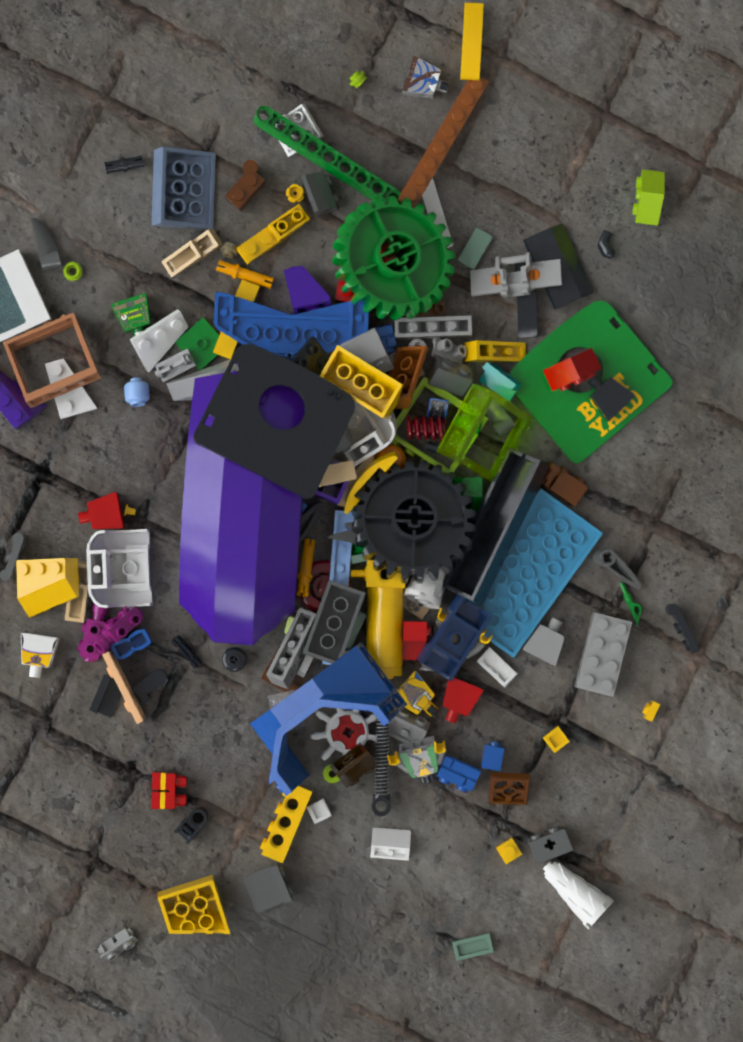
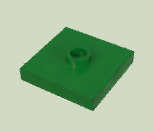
M204 317L175 342L182 351L188 348L199 370H203L218 356L213 351L219 334Z

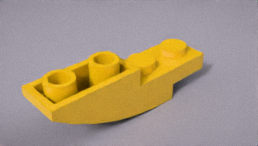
M300 204L271 222L268 227L238 246L236 250L248 265L292 235L307 223L310 218Z

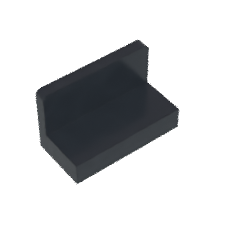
M104 674L89 710L111 718L114 715L122 693L116 681L110 675Z

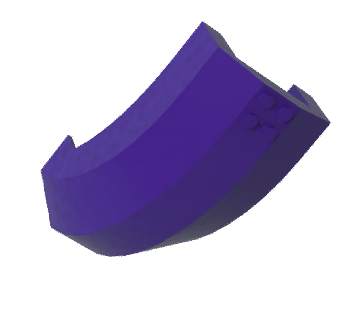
M222 373L198 377L194 380L183 492L179 604L206 631L213 642L254 645L263 635L271 632L280 625L281 621L295 613L303 498L194 442L193 435L224 374ZM274 386L262 394L259 410L262 418L268 425L276 429L288 430L296 427L302 421L304 403L299 394L293 389L286 386ZM208 416L205 425L211 427L215 418Z

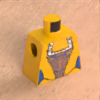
M416 671L397 690L407 703L405 708L416 715L423 709L428 715L432 716L438 709L430 701L435 694Z

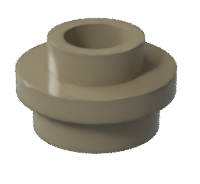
M224 242L220 247L224 257L232 259L238 256L235 244Z

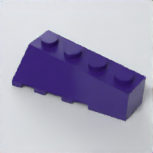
M0 371V411L14 429L19 430L48 406L42 403L30 408L25 401L20 385Z

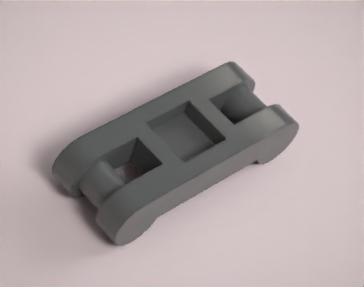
M15 533L12 537L14 546L7 554L6 561L8 563L6 569L0 572V578L3 581H13L16 576V560L22 559L28 540L25 534Z

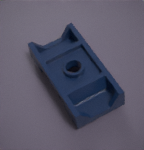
M459 594L456 595L447 609L449 613L430 643L425 644L416 660L449 681L453 680L492 618V615ZM458 633L460 635L459 641L452 643V635Z

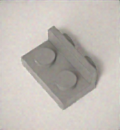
M403 708L390 721L388 733H390L389 736L404 743L422 739L428 731L430 722Z

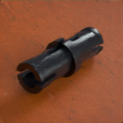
M142 155L131 158L121 157L120 160L104 162L106 174L119 171L128 172L127 170L144 167Z

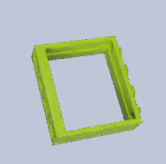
M424 377L414 392L409 409H403L396 422L398 429L424 388L443 400H449L450 405L465 415L479 416V419H483L481 430L489 418L449 392L429 385L428 379ZM471 434L449 469L398 435H395L391 443L397 446L400 444L405 448L404 452L412 457L417 455L421 458L420 462L422 460L427 461L428 467L431 465L436 466L437 464L441 465V475L445 476L447 473H454L478 434Z

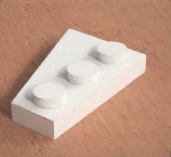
M178 309L130 339L148 372L152 370L188 328L184 317Z
M64 359L45 364L50 384L74 374ZM83 386L55 398L60 419L98 409Z

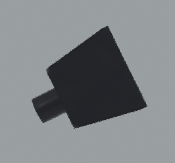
M596 375L588 381L595 390L589 397L606 422L610 421L635 397L632 392L611 377L603 382Z

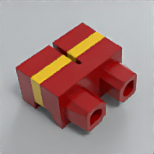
M153 771L151 809H175L176 806L186 805L187 795L176 794L177 787H187V776L177 775V772Z

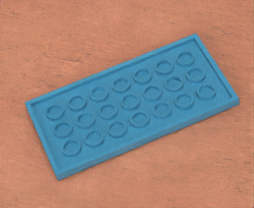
M542 489L536 494L483 606L467 599L492 615L491 620L484 629L487 630L484 635L487 638L493 635L491 642L513 658L603 534Z

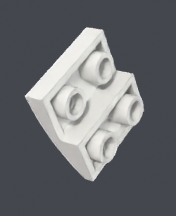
M301 104L288 114L282 115L316 138L321 139L324 137L305 104ZM275 125L278 130H284L282 125ZM291 135L293 140L300 141L297 135ZM280 142L288 157L297 153Z

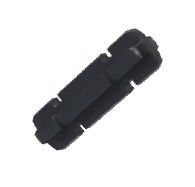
M177 635L172 639V644L179 648L178 651L187 661H190L193 668L202 664L201 659L198 656L196 657L194 651Z

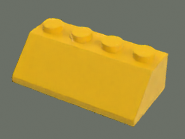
M339 345L336 346L320 374L322 378L350 394L355 402L384 419L390 417L398 403L403 384Z

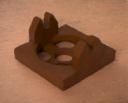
M490 772L489 803L527 805L530 774ZM500 781H507V784L503 787L496 786ZM513 782H520L523 788L513 785ZM507 788H512L515 791L512 793H507L504 790Z

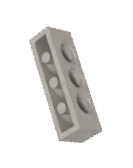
M472 316L417 317L411 319L400 318L398 321L394 320L395 340L472 337Z
M299 608L266 674L272 684L289 689L306 655L303 654L317 615L316 613Z

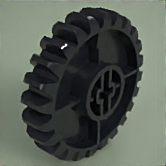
M406 460L405 469H400L397 463H393L390 467V474H387L382 469L378 470L377 482L368 479L365 483L367 492L362 491L357 494L360 505H356L352 509V515L356 518L352 523V531L358 534L355 538V544L357 547H365L362 553L364 560L375 558L373 562V569L375 571H379L384 567L387 568L386 577L388 579H392L396 573H400L401 582L407 583L410 575H414L417 584H422L424 574H428L433 581L438 580L439 569L446 574H450L453 568L452 562L461 564L464 561L462 551L467 552L472 548V541L469 538L474 537L477 530L476 526L472 524L477 519V512L470 509L473 505V497L463 496L466 490L464 483L453 485L455 481V474L453 472L442 476V466L439 464L434 466L431 471L428 470V463L425 460L420 462L418 468H414L412 460ZM411 519H417L418 525L411 524Z

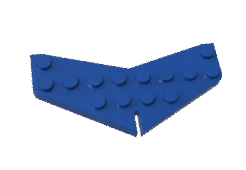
M215 292L214 325L218 330L242 345L253 344L279 356L288 357V354H292L291 357H293L311 336L317 339L327 354L333 352L337 345L340 346V344L368 331L369 313L367 314L363 311V301L355 305L349 301L290 315L227 293Z

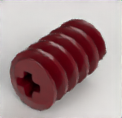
M407 415L406 435L409 436L410 440L413 439L414 435H416L417 440H420L421 436L424 435L427 441L430 435L433 441L439 435L440 440L443 441L446 417L443 422L440 416L437 417L435 422L432 416L429 417L428 421H426L425 416H422L420 421H418L417 416H414L411 421Z

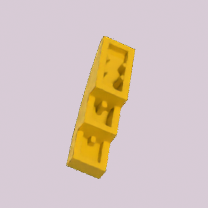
M482 3L464 4L460 80L479 81L484 7Z
M242 279L235 296L254 302L260 286ZM220 332L213 353L231 359L238 341Z

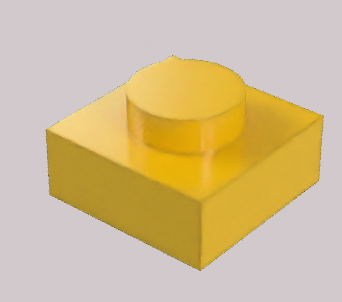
M652 700L650 704L646 703L642 711L644 714L643 718L652 722L660 704Z
M558 726L542 737L554 753L570 742Z
M512 837L496 847L505 864L522 855Z

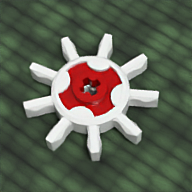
M336 708L337 713L329 717L324 712L317 710L315 712L316 716L327 724L324 732H314L310 734V738L314 740L327 739L330 745L321 755L324 761L335 750L342 752L343 756L359 742L363 746L367 740L377 742V734H370L368 724L377 720L376 715L373 713L363 718L359 714V710L352 709L350 711ZM345 727L351 730V732L348 733L349 736L343 734V732L346 730Z

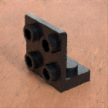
M313 336L306 341L293 357L281 356L319 376L330 358Z

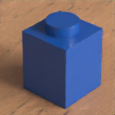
M490 741L489 744L484 745L481 768L501 770L505 749L500 747L501 743Z

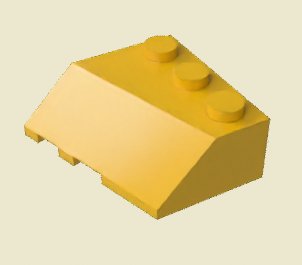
M78 558L16 560L17 599L29 618L79 597Z
M214 875L158 892L157 898L169 934H231Z

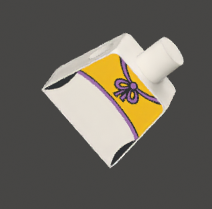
M21 633L22 664L30 665L29 677L40 678L42 667H51L60 641L59 637Z

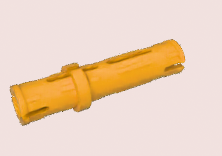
M219 259L218 265L225 268L217 266V272L231 275L234 279L237 277L271 289L272 284L265 282V280L273 283L274 277L242 268L239 264L233 265Z
M304 539L301 567L297 576L299 582L296 593L298 596H301V593H303L302 597L309 596L310 581L313 578L311 571L316 541L313 539L311 543L310 539Z

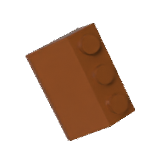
M427 346L397 348L392 363L394 369L390 370L388 376L403 384V388L394 409H409L427 355Z

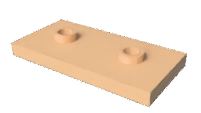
M113 651L103 654L102 656L108 666L106 669L110 677L116 681L126 701L124 705L127 711L132 713L137 724L143 722L146 716Z

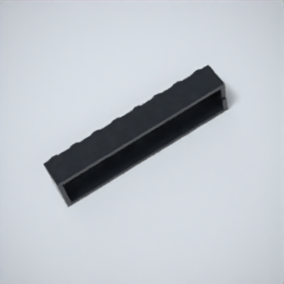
M508 448L479 508L477 519L472 523L477 528L476 535L469 538L472 541V548L467 552L462 551L464 561L461 564L453 562L452 572L447 575L442 587L483 606L550 466L513 448Z

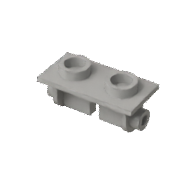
M188 348L156 364L157 370L155 375L157 378L161 377L162 381L165 382L195 367L196 364Z
M130 927L128 929L124 928L114 935L117 939L116 943L112 938H109L100 944V947L97 949L102 959L112 961L122 951L133 948L139 939L133 936L134 932Z

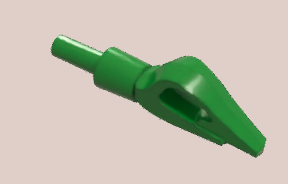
M621 582L619 584L624 593L623 598L638 626L642 607L639 603L633 601L631 593H628L624 582ZM634 607H638V608H639V613H638V615L635 614V609H634Z

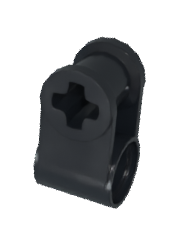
M202 807L195 808L173 832L179 833L186 840V843L189 844L208 820L207 810ZM197 812L202 813L204 820L201 822L196 821L194 814Z

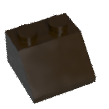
M359 742L330 765V767L347 788L357 784L360 780L359 778L364 774L371 773L377 763Z

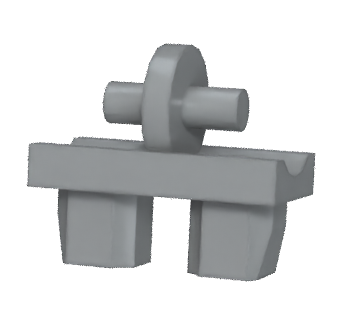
M433 338L431 356L448 358L462 365V359L466 357V346H457L447 338Z

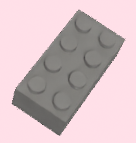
M592 613L574 687L614 697L632 622L599 613Z

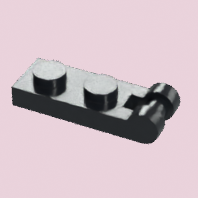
M668 604L665 607V611L668 615H672L675 621L673 624L677 634L681 633L684 639L681 642L685 650L690 651V653L699 651L700 649L679 607L676 604Z

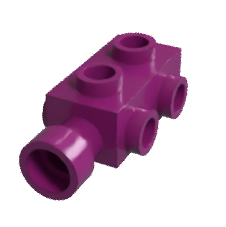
M94 603L92 609L94 612L93 618H88L87 622L84 621L82 625L84 637L83 640L79 641L78 651H80V656L84 657V661L95 663V660H100L103 655L95 648L93 643L99 637L104 636L101 630L107 622L104 621V617L108 612V608L98 607ZM93 626H96L98 628V632L96 634H94L91 630ZM89 645L94 647L93 652L88 651Z
M125 606L118 611L119 615L117 617L111 618L104 624L105 627L101 630L104 636L99 637L93 643L100 653L105 654L113 643L120 641L136 625L140 624L144 619V614L138 607Z

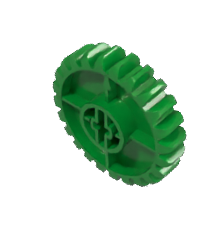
M389 196L385 201L377 197L370 204H360L356 212H351L345 218V223L337 230L339 238L333 242V249L338 253L332 258V264L341 266V268L335 273V277L339 280L345 279L346 283L342 286L341 290L343 293L350 291L354 293L351 298V302L354 305L363 301V311L367 314L373 308H376V315L380 319H383L389 312L390 317L395 321H398L403 315L411 319L418 312L425 313L432 307V304L438 303L443 297L442 292L450 287L451 282L448 278L454 274L455 268L448 263L455 258V252L446 248L453 243L452 238L442 236L441 233L445 231L446 226L433 223L437 216L434 212L429 213L427 216L423 214L425 207L421 203L412 208L411 200L406 197L399 204L395 196ZM402 253L404 254L400 259H398V257H397V258H395V259H393V260H390V261L384 263V261H385L388 257L391 259V258H393V257H395V256H398V255H400V254H402Z

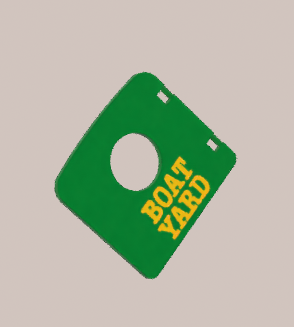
M604 301L592 302L565 321L536 345L509 373L510 376L522 384L515 395L569 460L575 464L586 459L672 386L671 377L658 364L613 307ZM613 317L621 325L617 329L609 322ZM576 347L592 348L602 364L601 380L604 382L607 378L611 377L632 392L635 397L610 421L606 422L589 397L595 391L594 389L584 393H576L568 389L560 391V388L552 391L543 370L557 364L561 356L569 349ZM650 363L658 370L654 375L647 368Z

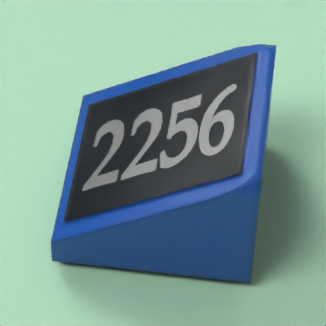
M430 397L427 418L432 416L433 419H437L440 416L441 420H444L447 415L449 400Z

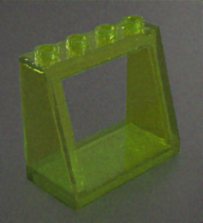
M472 383L436 452L492 483L508 448L516 450L520 446L533 417L493 390ZM492 401H495L516 415L518 419L515 423L516 427L509 434L493 467L488 471L464 456L489 406Z

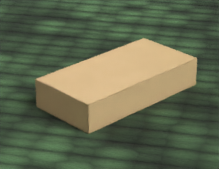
M353 460L329 465L319 487L357 479Z

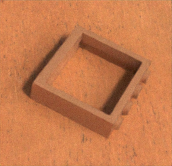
M74 312L66 316L63 314L59 319L47 321L40 327L26 330L25 333L13 336L11 339L3 342L25 401L30 408L101 379ZM74 326L90 368L30 392L15 351Z

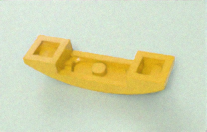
M396 451L380 456L360 472L347 494L344 513L348 514L360 501L357 498V492L380 467L386 472L398 459Z

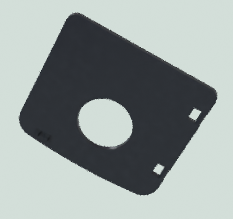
M243 344L234 352L198 424L193 440L197 445L304 499H311L315 495L354 413L355 403L350 394L314 372L253 344ZM234 364L240 366L236 375L230 372ZM274 386H286L299 394L304 403V416L296 427L280 430L271 427L264 421L260 414L259 402L262 394L267 389ZM208 416L215 418L211 427L205 425Z

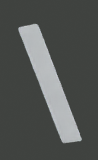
M432 178L422 195L428 214L434 212L437 215L433 222L435 225L444 224L446 226L445 231L441 233L442 236L451 237Z

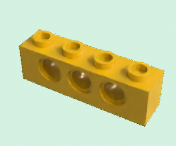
M298 785L289 795L282 794L285 796L283 804L278 803L275 810L278 816L275 821L271 820L267 830L270 832L268 839H263L260 849L263 850L261 855L280 863L284 862L313 790ZM296 799L298 807L295 809L289 808L288 800ZM284 816L289 817L291 820V824L287 827L282 826L280 823V819ZM276 834L281 835L284 839L283 843L275 844L273 836Z

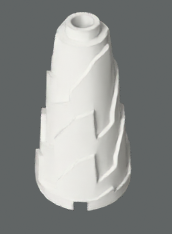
M439 569V576L436 581H433L428 574H424L422 584H417L413 575L404 591V597L416 604L422 603L423 607L439 609L445 591L442 585L448 574Z
M550 860L543 868L545 878L558 891L562 899L587 929L614 902L611 897L606 896L598 888L571 872L559 861L558 863L556 861L553 863Z

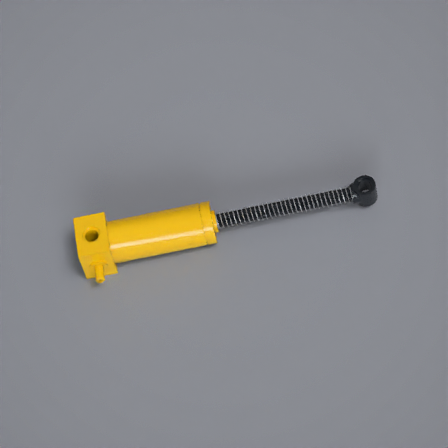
M367 560L365 570H351V577L365 578L367 587L366 649L390 680L393 679V676H402L405 583L401 582L400 573H396L392 579H382L380 572L387 568L384 567L379 571H375L373 569L374 560ZM377 718V731H375L377 732V742H375L377 743V746H375L377 747V753H375L377 765L375 768L376 783H374L376 784V793L373 794L372 811L377 816H385L391 809L390 794L387 792L389 790L387 788L389 786L387 785L389 782L387 755L389 753L388 749H390L388 748L390 726L389 723L383 726ZM384 801L387 804V808L384 811L377 810V802Z

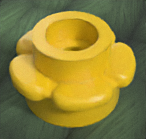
M292 184L287 188L286 196H288L290 202L295 203L296 201L300 202L303 200L305 191L302 186Z

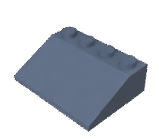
M161 147L154 150L151 226L213 229L216 153L171 147Z

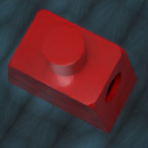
M113 492L87 502L88 511L78 513L80 524L91 522L92 529L125 528L118 492Z
M455 677L452 681L447 680L442 706L449 709L445 720L456 724L459 714L468 716L483 693V689Z

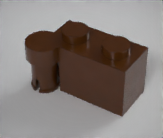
M254 160L244 162L243 171L245 174L225 195L226 200L240 212L266 184L265 180L257 174L258 165Z
M550 461L548 464L550 467L543 479L542 486L575 507L588 489L585 485L586 481L578 476L576 478L569 475L570 470L562 465L559 467Z

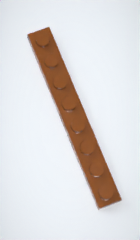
M481 76L479 81L467 80L398 197L397 201L399 203L406 197L411 200V207H416L489 81Z

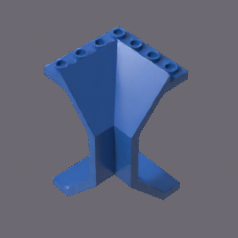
M362 642L250 723L273 754L269 784L275 781L278 790L286 796L292 793L309 776V773L287 745V732L322 707L371 711L382 725L385 726L407 705Z

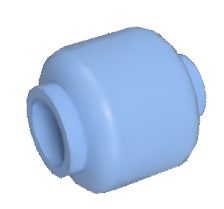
M131 378L130 382L124 385L125 401L130 406L141 407L150 400L149 385L147 382L142 381V378Z

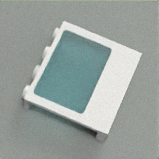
M19 249L0 258V342H3L39 324L53 321Z

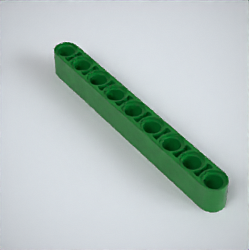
M261 106L257 109L253 118L254 124L370 200L380 197L385 201L389 196H395L397 199L400 196L401 192L272 108ZM259 114H265L268 119L262 120ZM275 125H282L284 130H278ZM291 135H297L300 141L293 140ZM308 145L314 146L316 151H310ZM324 156H330L332 158V162L326 161L324 159ZM340 166L347 167L348 172H343ZM356 177H362L365 182L360 183L359 181H357ZM373 187H378L381 193H375Z

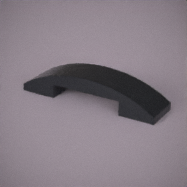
M526 262L516 263L515 272L521 271V267L525 266ZM536 289L531 291L530 295L517 296L518 338L537 337Z

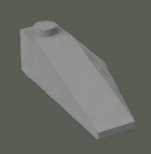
M230 360L167 382L173 401L192 400L195 378L224 373ZM234 364L230 372H238L240 366Z

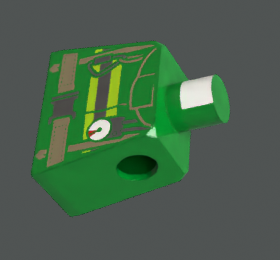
M146 293L111 304L125 333L133 332L134 336L144 331V328L151 326L149 302Z

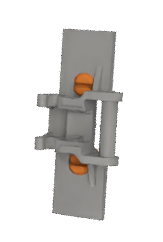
M526 252L525 255L502 258L496 256V267L470 271L472 297L498 293L503 298L530 295L531 291L537 288L562 285L561 260L532 262L530 252ZM526 262V265L521 267V271L507 272L506 269L502 268V265Z

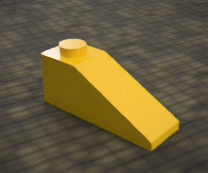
M478 340L465 342L467 347L465 362H520L526 356V343Z

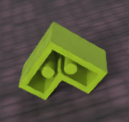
M642 169L641 176H637L635 199H638V201L633 204L632 215H635V223L658 226L665 195V172Z

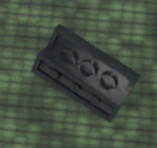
M563 223L523 240L528 252L531 253L533 262L561 260L562 285L545 287L554 310L594 293Z

